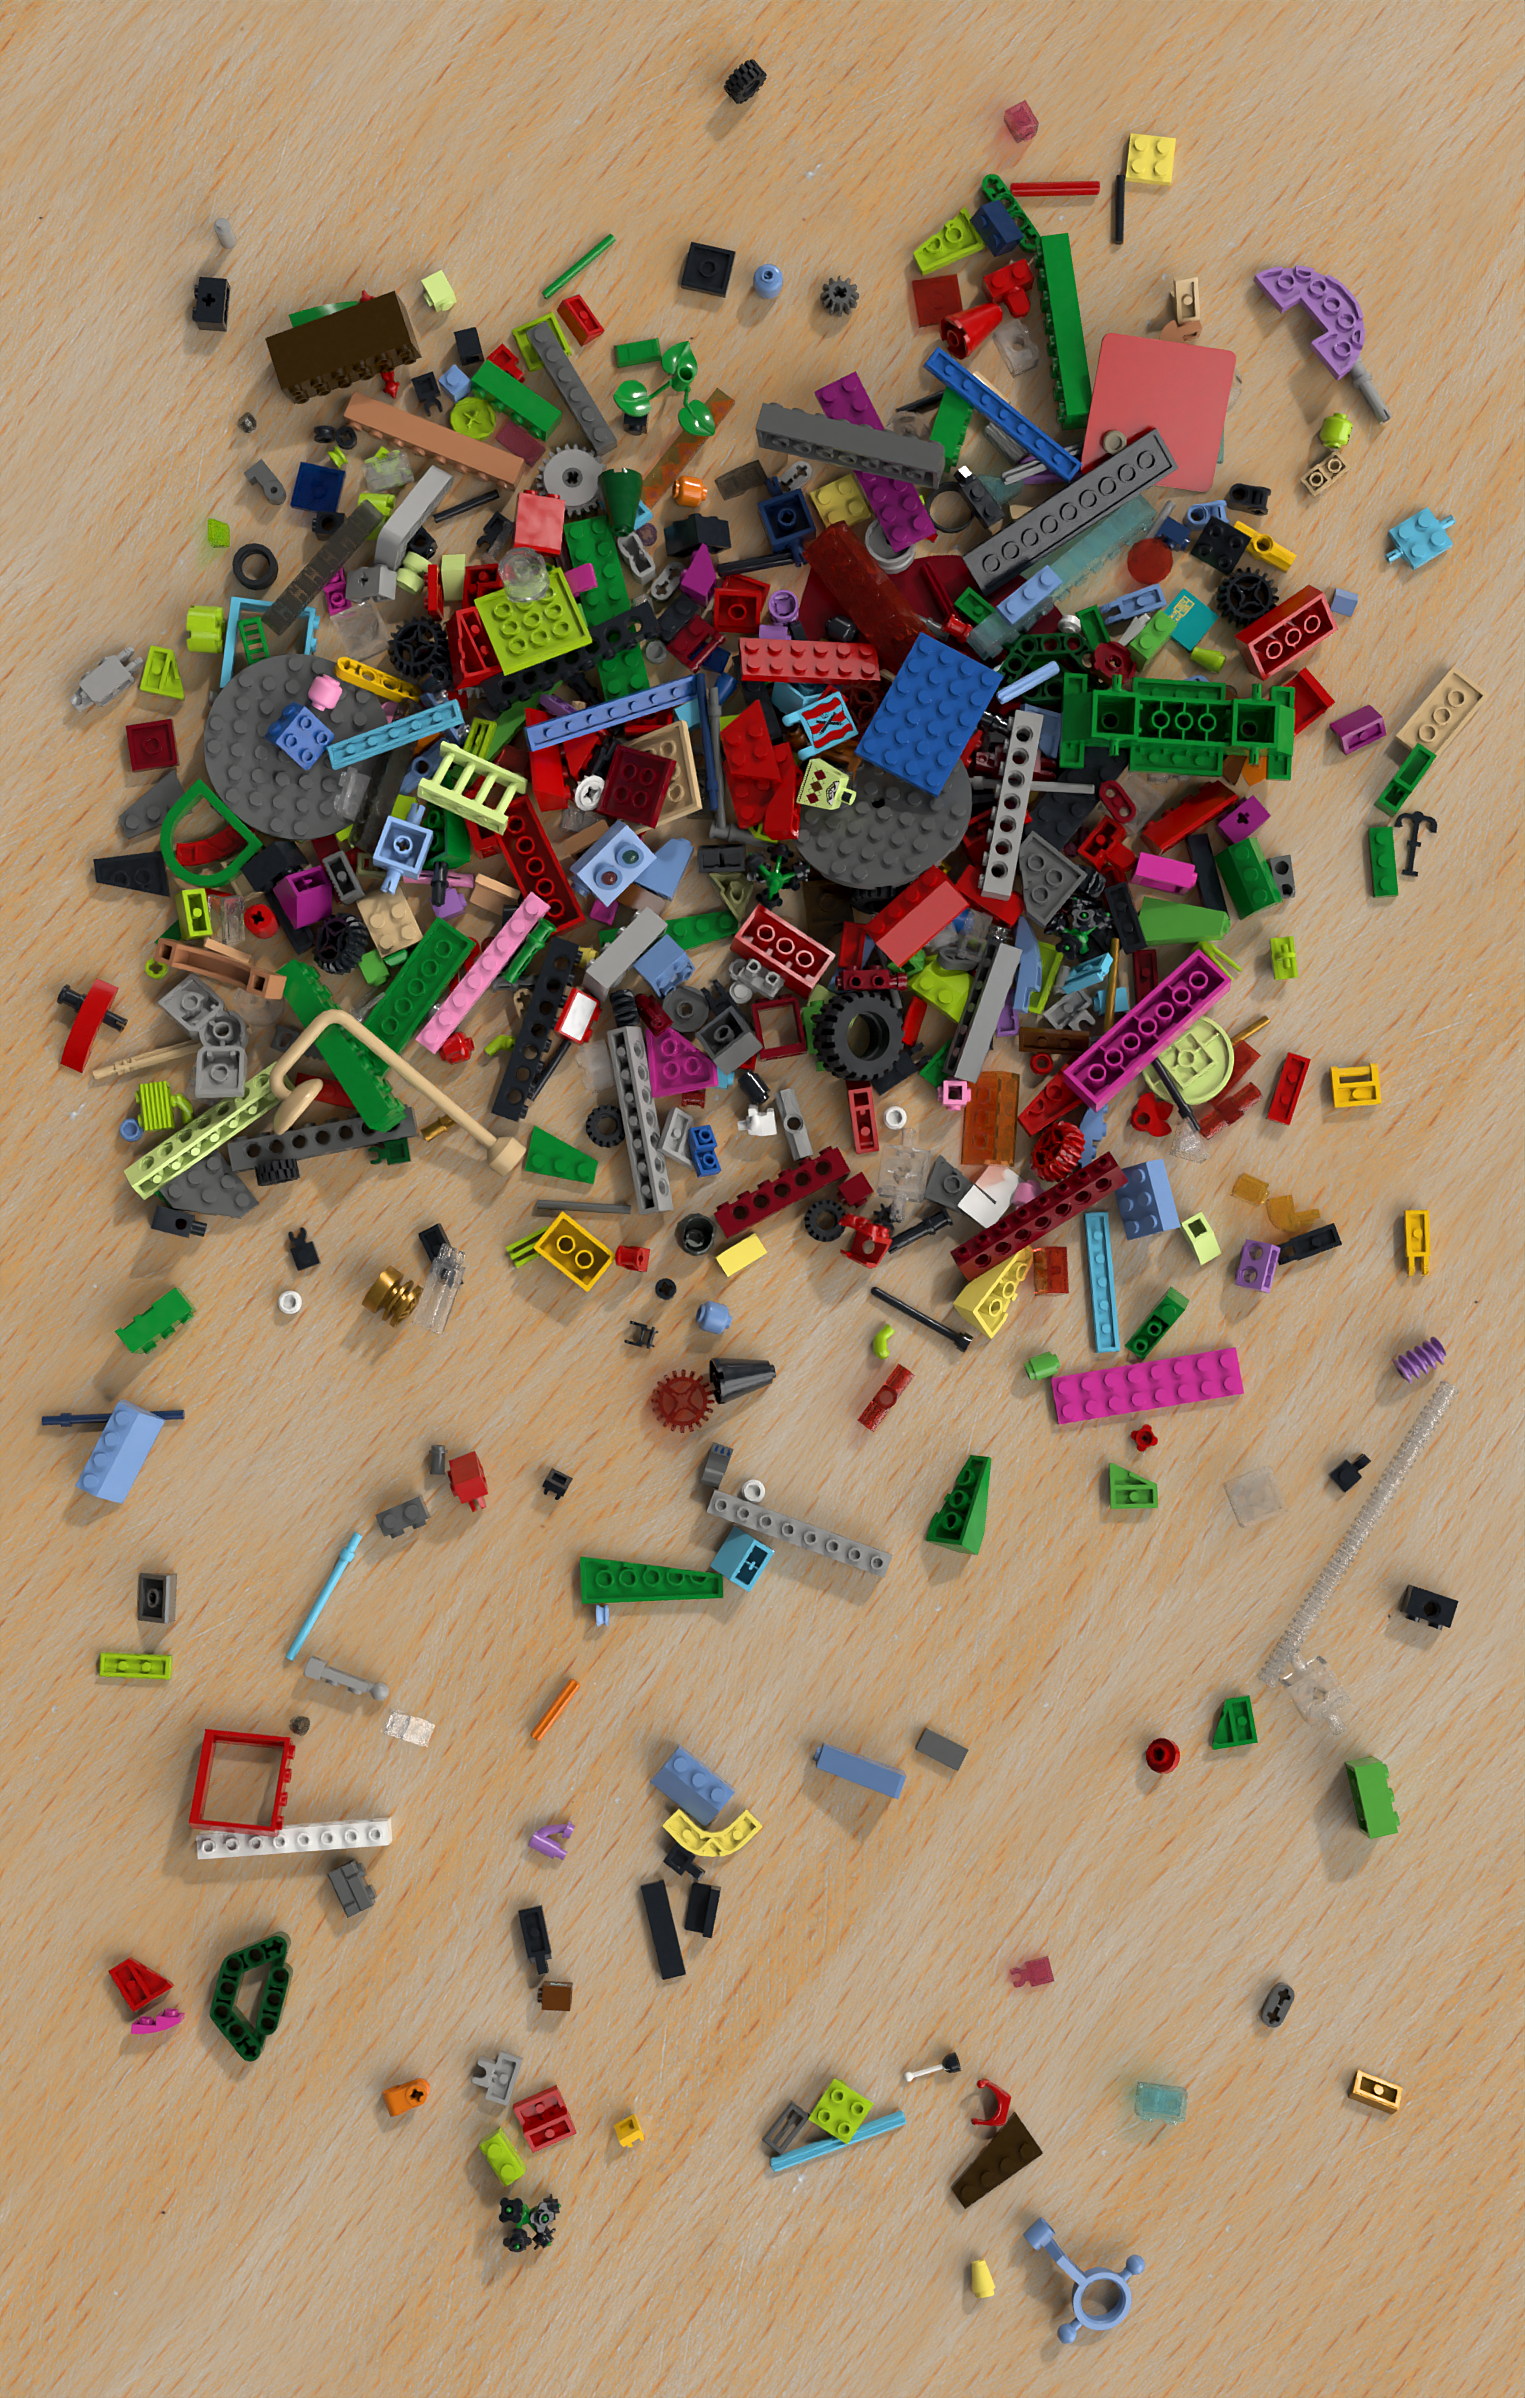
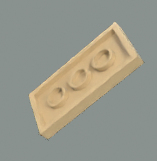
M1453 666L1394 738L1409 751H1412L1417 743L1421 744L1437 755L1436 760L1488 698L1489 694Z

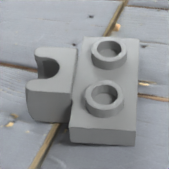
M1083 989L1068 995L1066 994L1042 1015L1053 1029H1062L1066 1026L1068 1030L1081 1031L1078 1026L1079 1022H1084L1089 1027L1096 1023L1094 1018L1085 1010L1093 1001Z
M502 2050L497 2061L480 2056L477 2064L483 2067L486 2073L474 2074L472 2082L486 2088L488 2087L485 2099L508 2106L523 2057Z

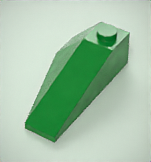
M448 770L440 785L453 790L454 786ZM427 801L426 805L430 807L427 820H423L422 827L433 831V840L422 870H434V863L439 861V867H441V861L448 863V869H456L470 861L471 852L470 840L463 817Z
M970 1455L956 1478L957 1484L952 1493H947L944 1498L946 1502L941 1511L934 1514L925 1541L959 1553L978 1555L985 1533L991 1470L990 1457Z

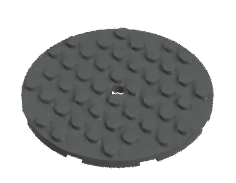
M285 654L258 661L233 677L221 690L211 707L206 721L203 745L204 759L211 783L222 802L237 818L263 834L295 841L315 840L334 835L362 818L374 805L384 788L390 770L392 749L334 770L326 748L311 768L305 770L280 747L271 744L264 738L269 726L281 717L283 709L293 701L305 706L334 733V739L329 746L388 724L384 710L373 692L338 678L333 671L336 664L333 661L305 654ZM325 674L340 682L339 686L342 689V694L333 709L325 708L324 711H321L311 705L312 700L309 699L307 693L314 679Z
M870 723L855 726L858 735L850 738V740L860 742ZM959 757L938 798H935L862 759L856 771L854 782L852 784L847 783L846 786L847 789L856 792L853 804L849 805L841 802L840 807L833 810L801 804L798 839H792L800 856L809 866L811 865L825 878L844 886L871 890L876 889V887L890 885L897 887L915 881L932 864L936 867L940 866L941 861L957 848L968 828L972 812V791L967 770ZM811 758L803 761L799 767L803 772V779ZM825 758L821 759L831 766L847 770L848 765ZM881 799L885 802L881 808H874L872 805L877 801H881Z

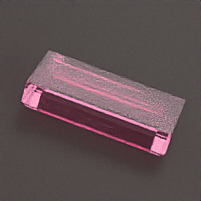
M510 420L495 437L496 441L514 455L523 458L525 463L531 468L546 451L543 445Z

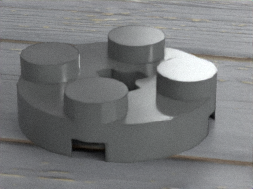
M683 986L669 992L662 1006L674 1022L670 1027L680 1033L696 1032L705 1024L709 1015L708 1002L700 990L691 986ZM687 1003L690 1005L692 1013H687L686 1016H683L679 1007L685 1006Z

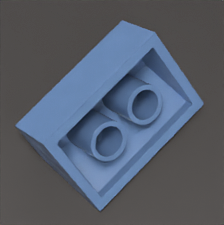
M680 1744L650 1781L705 1827L735 1793V1788Z

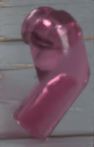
M1079 827L1077 840L1073 843L1065 844L1063 851L1068 857L1079 855L1077 850L1089 836L1090 829L1088 827Z

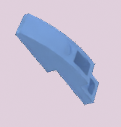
M1020 916L1019 923H1016L1014 927L1016 941L1015 945L1012 946L1021 949L1022 953L1020 962L1017 965L1020 969H1017L1015 975L1017 989L1012 994L1011 1005L1018 1013L1027 1014L1031 991L1040 992L1042 963L1035 932L1030 922L1024 916Z
M1108 1102L1097 1113L1088 1107L1079 1123L1078 1129L1084 1134V1140L1086 1141L1083 1146L1085 1150L1081 1153L1082 1159H1079L1077 1162L1079 1170L1096 1158V1145H1092V1142H1100L1102 1137H1106L1107 1123H1103V1113L1107 1114Z

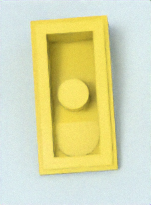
M754 1233L715 1258L726 1276L730 1277L765 1255L767 1251Z

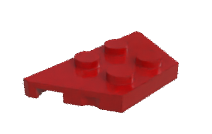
M756 700L720 732L730 773L735 778L744 779L748 777L758 781L767 779L774 780L775 783H781L782 779L760 701Z

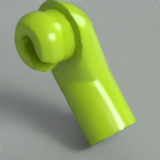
M498 1035L483 1050L490 1057L498 1050L513 1051L517 1039L513 1036Z
M181 1093L171 1095L169 1097L170 1106H179L183 1125H188L194 1120L192 1104Z
M886 1324L873 1337V1353L881 1360L888 1358L890 1351L887 1350V1340L895 1333L889 1324Z

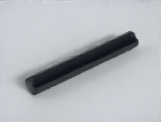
M791 551L718 564L717 574L719 577H726L795 564Z

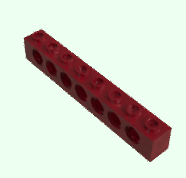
M1110 1151L950 1251V1254L957 1267L970 1283L1129 1181Z

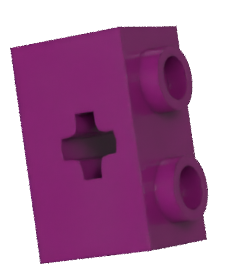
M1254 795L1249 799L1244 796L1234 805L1236 809L1231 814L1226 811L1217 819L1218 824L1214 829L1228 846L1246 839L1271 817ZM1244 817V823L1238 824V818Z

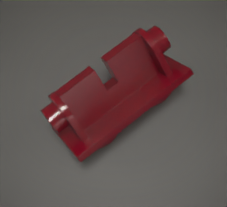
M638 993L635 996L638 1015L655 1037L659 1036L674 1023L652 994L649 997L642 993Z

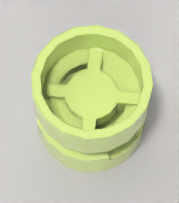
M409 551L402 562L404 567L397 570L396 585L418 596L425 585L423 582L424 572H428V564L431 563L420 555Z

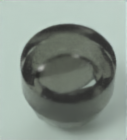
M247 412L240 417L236 425L243 432L250 433L256 429L257 423L252 414Z
M296 1715L290 1720L291 1725L289 1727L294 1734L303 1736L308 1732L310 1727L309 1718Z

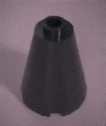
M711 1358L709 1361L710 1383L713 1382L715 1390H712L717 1404H725L772 1384L773 1378H776L774 1365H770L768 1360Z

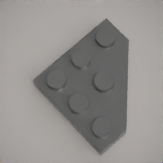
M1034 831L1029 834L1019 847L1018 864L1025 914L1044 929L1088 874Z
M217 1149L159 1189L160 1194L171 1208L177 1211L184 1210L199 1214L221 1215L241 1219L259 1206V1202L237 1174L232 1171V1168Z

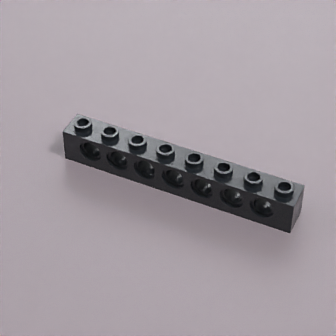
M646 601L588 629L593 643L506 676L502 671L480 682L491 708L495 712H505L512 708V704L518 701L525 702L530 700L536 692L548 691L554 687L555 683L561 680L562 682L569 681L575 677L576 673L582 670L584 672L589 671L596 666V663L602 660H612L617 656V653L623 650L630 651L638 646L637 643L645 639L646 641L655 639L659 636L658 633L662 632V628L650 603ZM638 623L641 625L638 632H630V627L633 624ZM611 635H620V638L617 642H609V638ZM590 645H599L595 653H588ZM570 655H578L576 662L572 664L567 663ZM549 665H557L556 671L554 673H546V669ZM531 674L536 675L533 683H525L527 676ZM508 685H515V689L511 694H505V688Z
M553 936L491 1113L515 1122H519L521 1118L525 1119L529 1106L525 1104L528 1096L533 1097L537 1086V1084L533 1083L536 1074H541L545 1063L541 1061L543 1053H548L552 1044L549 1036L551 1031H554L559 1019L557 1017L559 1008L563 1009L568 996L564 995L567 986H572L576 975L572 973L574 965H579L583 956V952L580 951V945ZM566 958L568 960V967L565 970L556 969L555 963L557 959ZM551 980H558L560 982V989L555 993L548 990V983ZM543 1002H550L553 1006L552 1012L548 1015L540 1012V1005ZM536 1024H542L545 1028L544 1034L540 1037H535L532 1033V1028ZM528 1046H534L537 1049V1055L533 1059L525 1057L524 1051ZM520 1068H526L529 1071V1077L525 1081H520L517 1078V1071ZM512 1090H518L521 1093V1100L518 1103H512L509 1100V1093Z

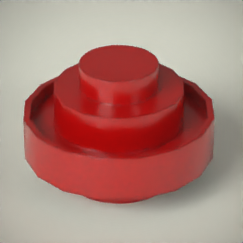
M1166 1738L1153 1740L1146 1751L1147 1764L1151 1770L1160 1774L1172 1772L1180 1761L1178 1746L1175 1742Z

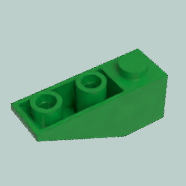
M1170 1286L1127 1341L1125 1347L1144 1360L1185 1311L1189 1299Z

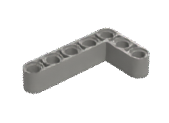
M434 465L428 469L381 529L377 539L373 567L376 564L388 566V569L397 572L399 568H403L402 562L405 557L407 543L449 491L454 476Z

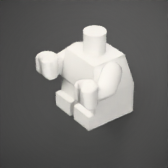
M749 1104L748 1116L745 1121H738V1130H748V1134L758 1136L777 1134L774 1108H768L767 1112L761 1113L758 1110V1104Z

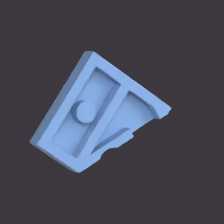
M1021 704L1020 711L1044 715L1038 749L1050 759L1056 758L1060 738L1061 714L1032 705Z

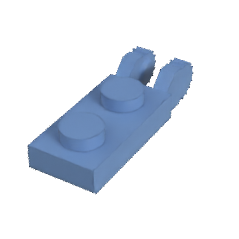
M1157 583L1118 597L1115 601L1099 607L1100 613H1107L1118 608L1120 614L1104 620L1105 626H1111L1121 621L1125 622L1133 619L1135 616L1138 617L1144 613L1147 614L1166 607L1167 603L1161 587Z

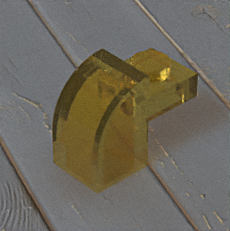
M1292 1194L1265 1200L1270 1222L1282 1232H1298V1222H1300L1301 1226L1315 1224L1314 1219L1320 1218L1319 1208L1295 1213Z

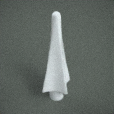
M1146 613L1139 619L1135 616L1118 643L1126 647L1142 631L1151 618Z

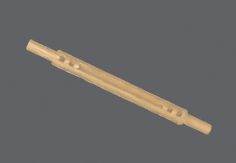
M247 1025L248 1035L253 1034L251 1025ZM227 1032L222 1033V1034H220V1036H225V1035H227L228 1033H227ZM200 1039L187 1040L115 1061L113 1065L93 1070V1075L95 1079L116 1073L121 1075L196 1053L203 1045Z

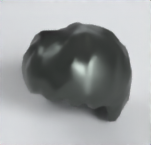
M700 1213L689 1214L677 1223L674 1236L678 1246L684 1252L691 1256H701L706 1254L713 1246L716 1227L714 1222L707 1216Z

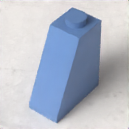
M681 837L678 840L672 838L654 854L657 858L632 883L672 901L693 856L694 847L691 846L692 843Z

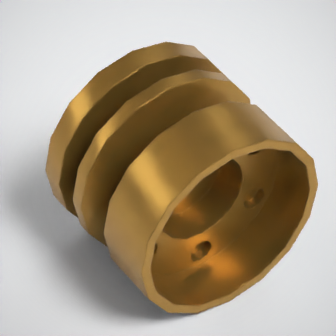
M390 1265L372 1285L362 1305L374 1314L384 1307L385 1311L382 1320L387 1321L393 1315L389 1325L396 1328L416 1308L424 1289L418 1285L410 1292L414 1285L412 1280L401 1286L400 1283L404 1274Z

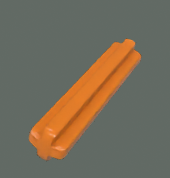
M570 1679L531 1731L530 1735L535 1740L541 1741L580 1688V1684L577 1681Z

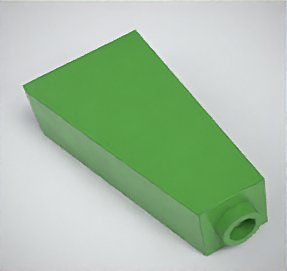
M1145 896L1139 914V920L1148 946L1223 940L1225 933H1229L1231 920H1228L1229 917L1226 912Z

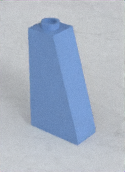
M823 1742L822 1748L817 1747L813 1758L814 1761H817L816 1768L895 1799H899L906 1779L905 1772L901 1769Z

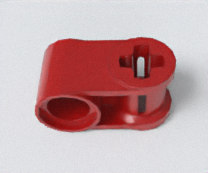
M619 1245L615 1254V1263L617 1266L624 1267L627 1270L647 1272L650 1249Z

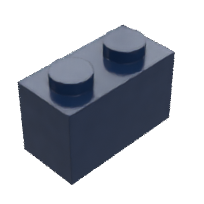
M1000 200L981 205L970 219V222L994 257L1013 251L1024 238V235Z

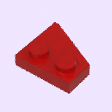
M129 1957L108 1971L133 2012L174 1986L171 1981L132 1957Z

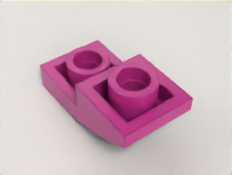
M591 563L563 573L574 598L579 597L581 592L598 587Z
M342 564L319 569L331 618L353 613L351 601L345 599L347 582Z
M166 2008L156 2016V2021L150 2016L139 2017V2019L132 2023L131 2034H149L166 2030L179 2024L185 2018V2013H178V2009Z

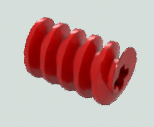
M264 904L252 905L244 913V925L259 939L271 938L279 931V920Z

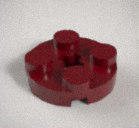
M1109 641L1107 644H1099L1092 652L1090 672L1093 676L1100 678L1109 685H1112V675H1122V687L1134 676L1136 662H1132V659L1129 657L1131 652L1125 646L1118 642ZM1111 660L1115 662V666L1110 663Z

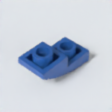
M705 1125L690 1128L688 1130L689 1145L697 1177L719 1174L721 1168L714 1151L718 1145L711 1126Z

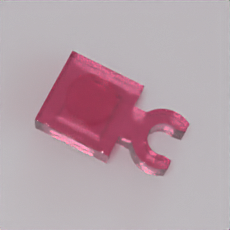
M1048 1956L1026 1961V1969L1022 1970L1018 1967L1010 1969L1011 1975H1021L1019 1981L1013 1982V1986L1016 1988L1023 1986L1026 1981H1030L1031 1987L1054 1982Z

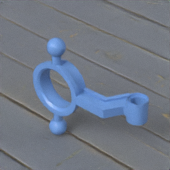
M1039 2217L1023 2233L1024 2237L1037 2251L1043 2246L1054 2261L1075 2281L1072 2289V2307L1076 2318L1070 2324L1065 2323L1058 2328L1057 2336L1059 2340L1064 2344L1074 2342L1077 2336L1076 2331L1082 2325L1093 2330H1108L1120 2324L1127 2316L1132 2302L1131 2291L1126 2281L1132 2275H1139L1144 2271L1145 2262L1143 2258L1139 2255L1129 2256L1126 2260V2268L1121 2273H1115L1103 2267H1095L1083 2272L1065 2255L1052 2238L1055 2232L1042 2217ZM1102 2279L1116 2283L1120 2294L1119 2300L1112 2310L1106 2314L1094 2316L1082 2309L1081 2297L1089 2284Z

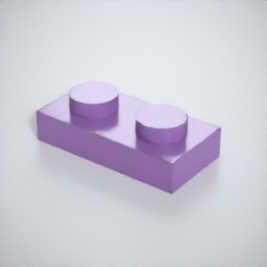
M541 694L538 701L552 715L562 716L578 711L555 695Z

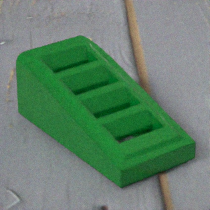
M257 616L237 621L248 666L270 658L261 617ZM255 624H257L258 629L249 631L244 630V627ZM260 634V638L247 641L246 636ZM262 643L263 647L249 650V645ZM261 652L265 653L264 657L256 659L251 658L252 654Z

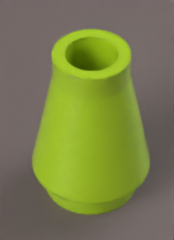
M1195 646L1190 659L1212 673H1220L1227 656L1223 655L1221 651Z

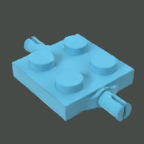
M1428 507L1388 531L1395 550L1384 555L1385 560L1390 564L1401 557L1407 561L1412 570L1417 569L1452 547L1453 543L1446 534L1445 529L1456 523L1455 518L1450 515L1444 520L1439 521Z

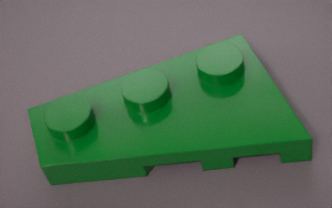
M534 1125L525 1171L594 1185L598 1161Z

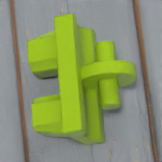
M1294 937L1270 938L1269 944L1274 981L1298 978Z

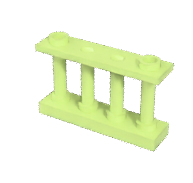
M442 741L439 756L443 757V760L432 780L422 777L418 785L417 796L503 835L508 821V817L504 813L516 791L523 795L525 794L528 780L519 773H512L466 752L456 744ZM454 762L465 768L454 789L449 790L442 787L440 783L451 763ZM473 772H476L486 777L475 799L471 800L461 794ZM494 782L506 786L507 789L497 808L492 810L484 806L483 802Z

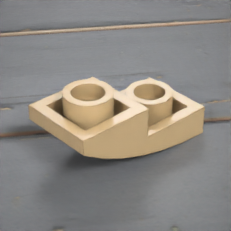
M1335 450L1324 461L1317 464L1301 477L1300 480L1315 497L1348 472L1351 467L1340 453Z

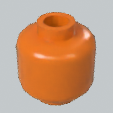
M684 475L674 481L672 498L675 499L679 506L696 508L700 505L701 501H705L707 487H703V482L700 478Z

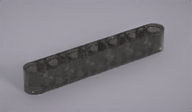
M365 499L262 616L261 621L278 636L282 635L382 522L384 514L370 501Z
M405 697L397 705L391 723L427 709L411 698ZM418 740L379 754L349 835L350 844L368 854H373L377 848L388 815L391 816Z

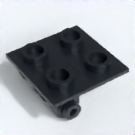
M1212 515L1190 554L1228 576L1234 570L1252 537Z

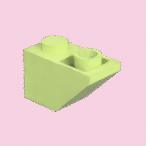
M1202 1212L1180 1223L1181 1227L1179 1229L1200 1266L1221 1254L1215 1235Z

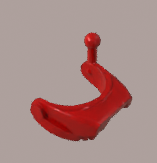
M985 2078L977 2081V2087L983 2088L987 2086L995 2093L998 2100V2109L996 2114L989 2120L971 2118V2122L976 2126H979V2124L987 2126L1005 2125L1011 2095Z

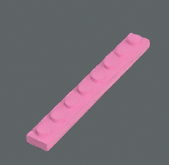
M532 892L527 896L416 1037L418 1042L433 1054H436L525 941L526 935L531 933L539 923V917L543 918L551 908L548 904Z

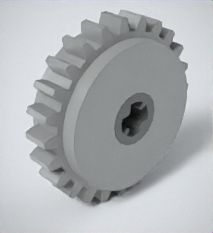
M566 444L563 451L557 447V454L555 455L549 452L550 459L543 458L542 460L545 467L539 466L538 468L542 475H537L536 477L537 481L541 482L537 484L538 490L542 491L540 496L546 497L547 493L560 495L561 500H566L564 514L565 512L568 513L571 519L573 513H577L578 518H581V512L585 511L587 515H590V508H593L595 511L598 510L596 503L602 502L597 486L598 476L607 469L606 463L600 464L602 457L598 456L595 458V451L591 450L588 453L586 446L579 450L577 444L574 445L573 449H570L568 444ZM573 478L575 481L576 478L577 483L573 484V482H571L570 484L569 480Z

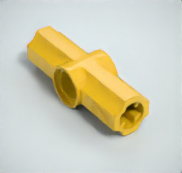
M1237 520L1234 528L1252 537L1245 549L1250 553L1251 557L1258 561L1263 560L1286 574L1297 555L1275 543L1271 536L1260 534ZM1256 544H1264L1267 550L1260 551Z

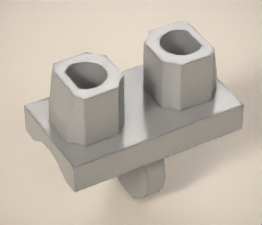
M749 958L737 975V979L753 988L752 991L754 993L759 992L770 1000H773L785 982L784 979L780 978V975L771 972L760 965L758 961Z

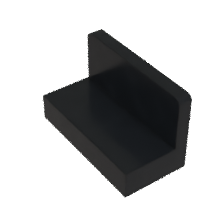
M693 1882L685 1930L703 1933L702 1937L712 1938L721 1887Z

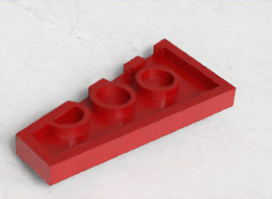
M1073 1055L1017 1117L1016 1120L1029 1138L1084 1103L1063 1082V1072L1080 1056Z

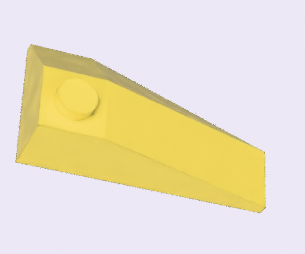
M1030 1245L971 1281L953 1302L961 1317L990 1339L994 1337L1006 1321L1008 1314L1005 1312L1011 1300L1015 1301L1018 1295L1015 1293L1019 1282L1025 1279L1036 1256Z

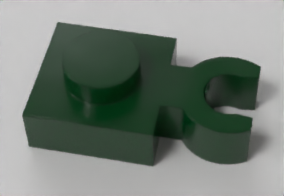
M407 1138L384 1142L385 1149L370 1147L368 1149L369 1152H378L379 1154L378 1159L370 1161L372 1165H378L385 1159H387L388 1166L412 1162Z

